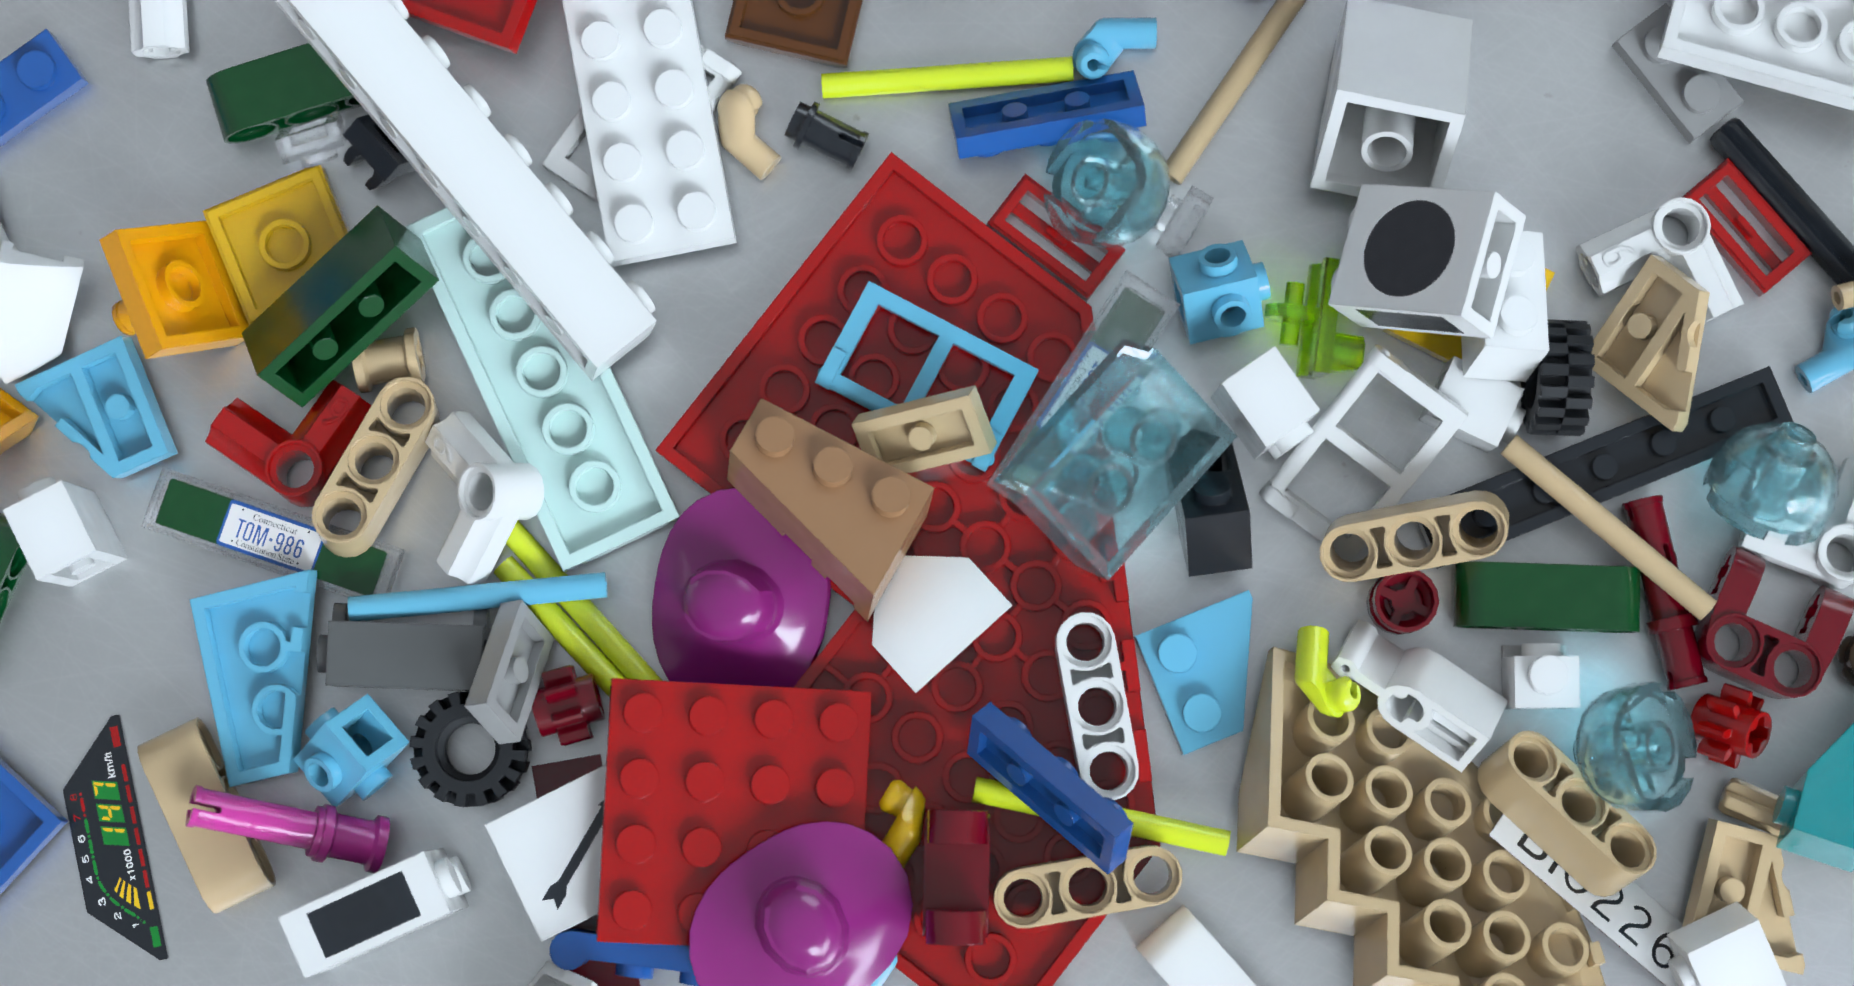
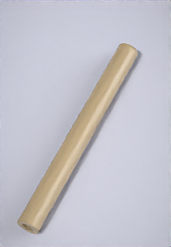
M1276 0L1161 168L1160 172L1163 176L1177 185L1182 184L1307 0Z
M1516 435L1500 454L1697 619L1702 620L1715 606L1717 601L1520 436Z

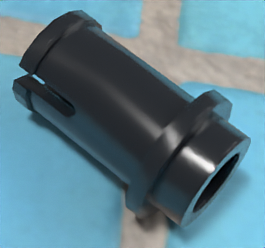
M800 101L784 136L795 141L794 148L799 150L801 145H804L852 170L869 133L866 131L862 132L819 111L820 104L815 101L812 106Z

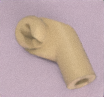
M740 84L734 89L726 90L718 102L719 141L725 150L757 178L763 180L776 167L781 156L755 134V115L762 106L759 92L750 85Z

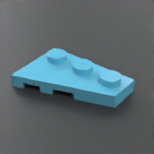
M305 570L189 599L229 787L242 786L288 775L299 770V766L293 759L301 749L318 570Z

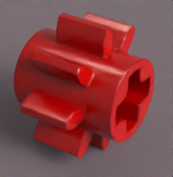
M1728 683L1723 684L1720 697L1710 693L1703 695L1695 704L1689 723L1691 736L1701 741L1697 752L1708 756V759L1734 769L1738 768L1741 755L1751 759L1757 758L1766 748L1772 730L1770 715L1767 712L1761 711L1764 699L1753 696L1752 691Z

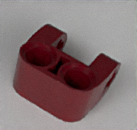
M1734 545L1723 559L1708 591V594L1717 603L1702 620L1698 619L1699 625H1696L1694 631L1702 665L1708 671L1766 697L1788 699L1807 696L1815 691L1822 681L1840 646L1854 611V599L1822 585L1808 603L1794 636L1773 628L1746 615L1762 579L1766 560ZM1722 626H1728L1733 629L1740 640L1739 653L1731 661L1722 658L1715 649V635ZM1783 652L1794 657L1799 668L1798 678L1790 687L1782 685L1774 673L1775 660Z
M928 809V812H925L923 937H926V944L952 946L985 945V938H988L990 813L987 810Z

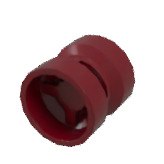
M1417 570L1380 577L1369 589L1366 603L1368 614L1378 628L1386 633L1401 635L1418 631L1429 625L1437 613L1439 597L1438 590L1431 578Z

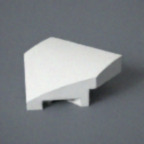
M2 240L0 249V378L5 384L27 375L62 354L85 260L64 255L63 262L20 252L14 246V242Z
M904 556L874 609L872 645L910 688L917 693L1010 609L1012 604L967 557Z

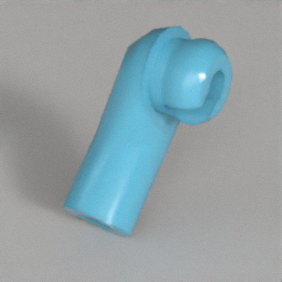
M1156 17L1101 18L1097 20L1075 45L1072 55L1073 66L1083 77L1098 79L1107 73L1110 66L1124 49H1156Z
M1834 307L1826 323L1822 351L1795 366L1797 378L1807 392L1812 393L1854 370V307L1840 311Z

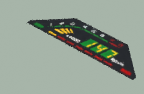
M114 715L110 717L63 789L86 910L88 914L157 959L164 960L168 959L120 715Z

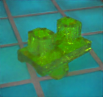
M1325 257L1322 263L1309 265L1304 306L1305 284L1300 282L1286 283L1284 303H1269L1265 305L1264 319L1281 323L1279 345L1298 347L1300 326H1302L1296 367V376L1299 378L1314 380L1330 373L1355 372L1364 360V337L1337 333L1338 311L1328 305L1331 295L1332 277L1340 263V259Z

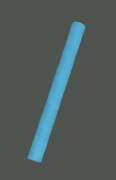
M600 572L348 597L347 604L349 620L359 622L499 608L500 603L522 600L526 605L608 598L606 573Z

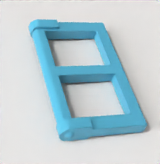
M868 281L823 367L819 368L815 383L827 390L831 389L871 411L897 405L842 376L877 307L880 306L938 337L904 403L926 397L953 345L1014 376L990 421L997 441L995 448L991 454L966 459V461L972 463V466L986 472L988 466L994 463V455L1039 369Z

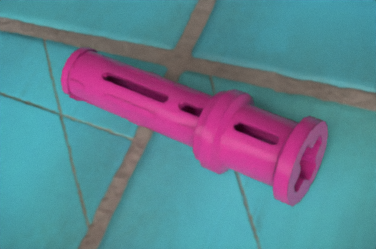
M199 785L194 786L189 804L213 808L215 812L192 808V810H187L185 819L186 827H199L305 849L306 856L311 857L312 861L322 863L328 857L362 864L364 870L369 873L379 871L386 853L390 833V819L386 816L378 815L374 820L357 818L337 813L336 807L329 804L317 806L313 812L205 789Z

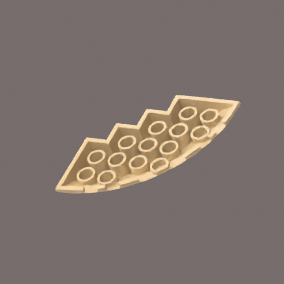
M1273 646L1267 654L1239 788L1236 852L1296 864L1294 925L1354 936L1353 986H1606L1600 966L1606 963L1600 942L1591 941L1580 913L1489 836L1503 813L1482 793L1478 783L1479 767L1471 761L1460 772L1391 726L1378 710V696L1359 683L1357 684L1361 692V699L1355 710L1344 712L1341 717H1330L1320 713L1295 682L1296 653ZM1327 663V667L1334 676L1340 678L1331 667L1332 664Z

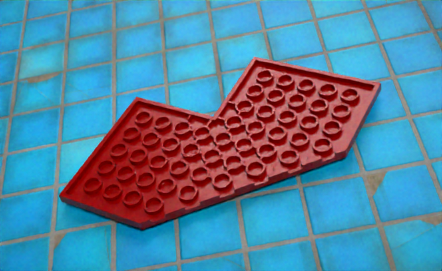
M891 152L655 451L709 494L718 490L735 488L727 480L730 450L761 398L861 449L851 424L858 414L871 410L831 389H825L816 384L815 381L819 368L823 367L868 281L1039 369L994 455V463L988 466L986 472L972 466V463L962 460L908 473L934 487L927 517L905 556L967 557L1012 604V607L917 693L910 688L873 647L874 611L867 622L854 609L793 688L872 692L865 831L872 833L879 840L883 841L895 821V816L885 813L879 806L881 798L893 780H901L911 789L917 786L925 798L921 841L904 867L908 876L913 908L908 935L897 953L898 962L895 967L918 986H1053L1108 914L1033 928H1016L1007 924L998 915L993 902V889L997 880L1006 871L1016 867L1084 856V854L1040 816L972 802L977 777L998 780L967 754L972 715L991 702L1008 717L1020 720L1037 742L1055 757L1066 759L1076 769L1055 654V636L1059 627L1070 616L1081 612L1094 613L1103 617L1111 625L1115 635L1139 766L1138 779L1134 788L1126 796L1114 801L1122 808L1156 815L1103 396L1092 409L1094 424L1086 434L1081 426L1077 429L1082 442L1068 464L1063 465L1053 461L1050 465L1051 468L1062 471L1051 490L1043 477L1038 481L1044 492L1042 504L1037 505L1001 481L1004 472L1094 336L1095 328L1092 306ZM878 306L842 376L895 404L904 403L938 337ZM953 345L926 397L976 385L990 423L1014 376ZM831 580V589L854 606V602ZM1078 625L1069 631L1066 637V646L1074 658L1081 661H1091L1102 650V638L1094 627ZM1090 688L1081 695L1078 701V711L1086 723L1100 726L1111 719L1114 712V703L1106 691L1100 688ZM1103 752L1093 759L1090 765V776L1097 787L1103 790H1111L1118 787L1124 780L1126 767L1118 755L1112 752ZM928 809L987 810L990 813L988 938H985V945L952 946L925 943L926 937H923L925 812H928ZM1130 837L1129 847L1140 845L1161 846L1160 842ZM1152 856L1145 857L1136 864L1133 871V880L1136 879ZM1084 867L1077 870L1069 881L1070 896L1075 902L1080 904L1096 902L1102 897L1105 890L1104 878L1094 868ZM1028 879L1013 881L1004 893L1006 908L1018 916H1026L1033 913L1041 902V892L1038 885Z

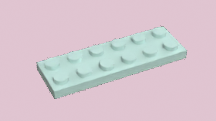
M447 208L405 226L421 239L439 278V281L432 287L512 461L514 463H530L538 469L542 476L544 500L537 516L564 572L571 571L677 521L680 517L678 510L611 366L591 381Z

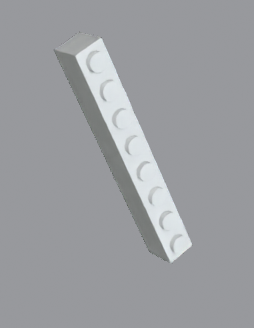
M273 0L591 381L651 334L657 320L651 314L655 311V306L648 294L635 281L631 280L626 284L610 265L614 262V257L607 245L594 232L590 231L585 235L569 216L573 213V208L566 196L552 182L547 183L545 186L528 167L532 164V159L521 142L511 133L506 134L504 137L499 133L488 119L491 115V110L479 92L470 84L462 88L448 72L447 68L450 66L449 59L438 43L429 35L421 39L407 23L406 19L409 18V13L401 0Z

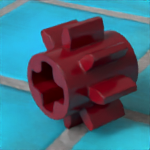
M571 664L542 672L541 676L545 687L537 690L532 705L535 721L541 736L546 737L558 733L561 746L594 738L590 724L605 720L604 707L594 675L591 673L577 677L574 665L571 666Z

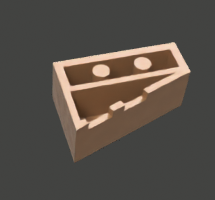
M762 398L732 446L729 455L727 480L782 536L786 534L812 560L811 565L824 578L829 577L854 602L853 608L868 622L927 517L934 487Z

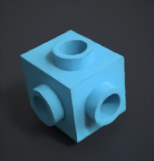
M1243 240L1227 244H1213L1205 247L1203 250L1168 258L1176 309L1190 345L1220 337H1232L1241 332L1265 327L1261 301L1271 299L1268 276L1263 262L1252 264Z
M366 694L340 713L333 707L318 717L304 732L310 738V741L293 760L304 772L308 782L316 790L320 791L332 806L338 807L356 793L364 801L381 789L393 777L387 767L409 744V741L371 696Z

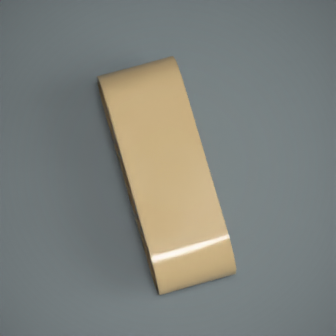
M400 377L388 382L383 387L315 501L312 509V523L325 547L335 555L345 558L356 557L371 547L429 449L425 441L432 426L440 422V413L429 387L421 380L412 377ZM414 401L421 403L425 407L423 416L412 424L403 425L396 423L392 419L394 411L405 402ZM383 455L393 460L390 472L380 479L371 480L361 475L363 464L374 456ZM343 510H353L361 514L360 523L353 532L346 535H337L329 531L330 521L335 514Z
M1469 491L1347 514L1337 518L1328 527L1320 546V560L1324 569L1333 578L1343 582H1356L1484 559L1494 555L1503 547L1508 536L1509 512L1505 503L1497 495L1488 491ZM1472 510H1484L1496 519L1498 528L1489 537L1484 539L1474 538L1463 530L1461 525L1462 517ZM1407 522H1419L1431 531L1433 541L1427 548L1411 550L1400 543L1397 529ZM1343 534L1360 536L1367 544L1368 555L1357 562L1346 561L1336 553L1334 540Z
M197 717L140 744L137 747L140 763L197 889L208 908L217 914L274 887L276 884L275 875L259 839L185 826L188 809L196 808L215 812L213 808L189 804V799L195 785L239 796L236 787H229L223 758L211 733L202 720Z
M1529 730L1519 732L1481 762L1478 769V783L1486 798L1574 880L1593 895L1601 897L1613 896L1654 866L1657 859V850L1649 832L1559 748L1540 733Z
M1140 845L1129 847L1126 860L1108 875L1085 855L1016 867L1006 871L997 880L993 889V902L998 915L1007 924L1016 928H1033L1163 904L1170 901L1178 893L1182 884V869L1178 859L1170 851L1156 845ZM1148 856L1160 857L1166 863L1169 870L1166 885L1155 893L1140 891L1133 880V871L1136 864ZM1084 867L1098 870L1105 881V890L1102 897L1092 904L1075 902L1069 893L1071 876L1077 870ZM1018 879H1028L1035 882L1041 892V902L1038 908L1026 916H1018L1011 913L1004 904L1006 888Z

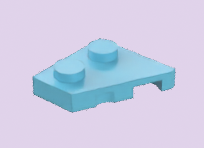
M119 336L15 384L19 395L26 401L36 403L57 422L55 427L72 442L80 443L89 451L90 458L112 478H125L178 454L132 337Z
M1249 590L1134 636L1182 755L1243 731L1253 601Z

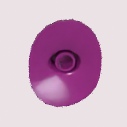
M736 488L718 490L696 500L681 514L669 532L658 564L652 602V631L656 653L668 681L793 688L817 658L823 642L829 614L831 579L829 577L824 578L811 565L812 560L786 534L782 536Z
M824 821L802 824L768 838L726 868L706 890L695 911L690 928L689 958L697 984L699 986H871L892 964L908 935L913 908L908 876L891 848L872 833L847 823Z

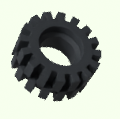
M1548 319L1549 352L1527 381L1521 382V388L1525 389L1521 399V407L1526 409L1523 424L1526 425L1527 433L1560 436H1581L1585 433V426H1588L1590 419L1588 409H1592L1593 403L1591 388H1594L1595 377L1592 376V368L1595 366V354H1592L1594 340L1593 336H1590L1591 327L1590 324H1587V321Z
M458 691L447 694L448 697L436 700L429 705L430 710L425 715H420L415 723L418 729L416 735L411 736L409 747L414 749V758L410 759L412 769L418 771L421 777L418 781L423 788L431 790L435 794L433 797L442 802H449L459 807H475L495 803L503 799L504 795L508 792L514 791L521 783L519 779L522 774L527 773L530 764L527 761L528 751H532L531 739H528L526 734L528 727L527 725L525 726L520 742L498 744L494 739L495 755L491 764L480 773L473 775L464 774L455 769L449 761L447 755L448 740L452 733L463 725L472 723L482 725L465 707L469 692Z

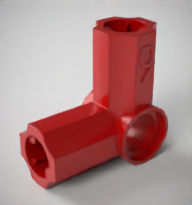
M332 380L294 433L291 434L241 399L236 398L231 404L223 407L214 419L205 442L278 492L288 502L299 507H313L372 405L344 385ZM311 460L314 465L311 479L305 485L298 488L288 487L287 474L289 469L299 461Z

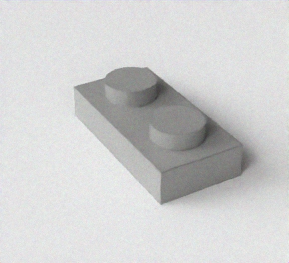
M1665 3L1616 40L1612 47L1690 144L1745 101L1724 75L1657 57L1670 10L1668 4Z
M522 600L500 603L465 703L467 710L498 744L521 741L542 678L541 673L544 672L555 639Z

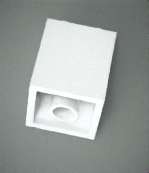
M1377 0L1346 1L1333 51L1311 177V188L1356 197L1359 195L1362 184L1443 188L1466 117L1472 19Z

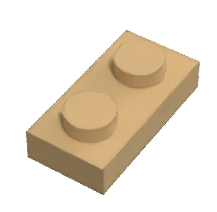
M976 385L858 414L851 424L861 450L907 474L991 454L997 444Z

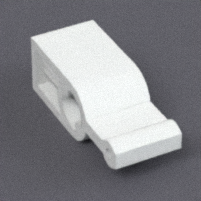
M1360 619L1350 630L1331 665L1338 676H1347L1378 696V710L1391 726L1460 772L1467 767L1490 740L1509 701L1440 654L1420 647L1403 651L1379 635L1373 624Z

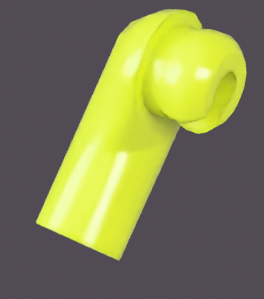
M1319 626L1301 627L1297 633L1294 674L1297 686L1322 714L1330 717H1341L1344 712L1355 710L1361 699L1358 684L1351 682L1352 679L1347 676L1336 678L1327 667L1329 631Z

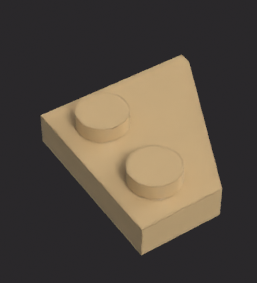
M1650 255L1594 338L1592 354H1595V366L1592 370L1671 431L1683 432L1689 419L1710 292L1663 257Z
M1708 818L1682 927L1734 902H1738L1759 920L1779 968L1803 975L1805 962L1803 954L1796 952L1789 918L1795 914L1790 890L1787 889L1782 880L1784 862L1781 849L1776 847L1778 835Z

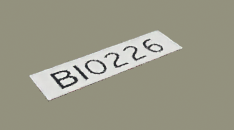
M1504 814L1501 816L1489 834L1492 839L1665 986H1678L1668 965V960L1676 957L1667 937V934L1682 928V923L1634 882L1613 896L1601 897L1593 895L1574 880Z

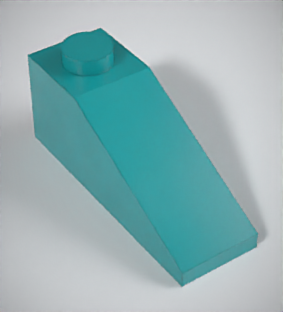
M1854 723L1824 752L1792 788L1788 786L1782 788L1772 818L1773 823L1781 825L1776 844L1777 848L1851 873L1854 871Z

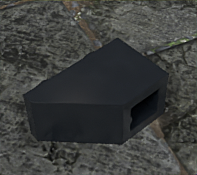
M1229 429L1196 431L1191 434L1166 437L1178 530L1189 577L1253 568L1250 509Z

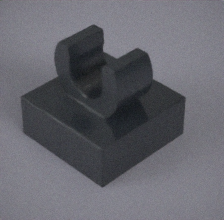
M369 114L356 118L343 134L352 145L344 155V163L347 166H351L365 159L374 169L372 177L365 183L368 190L382 187L392 182L394 178L416 171Z

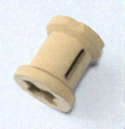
M415 327L406 328L402 336L375 340L352 361L354 376L361 393L372 392L374 385L388 383L400 377H412L425 383L424 354L420 336Z

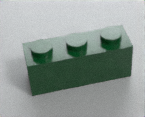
M377 205L242 332L257 376L303 408L439 281L421 239Z

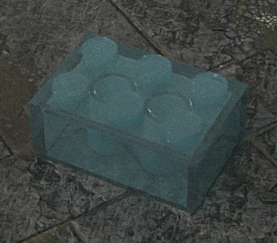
M1122 339L998 475L994 482L1077 567L1109 580L1237 436L1156 348Z

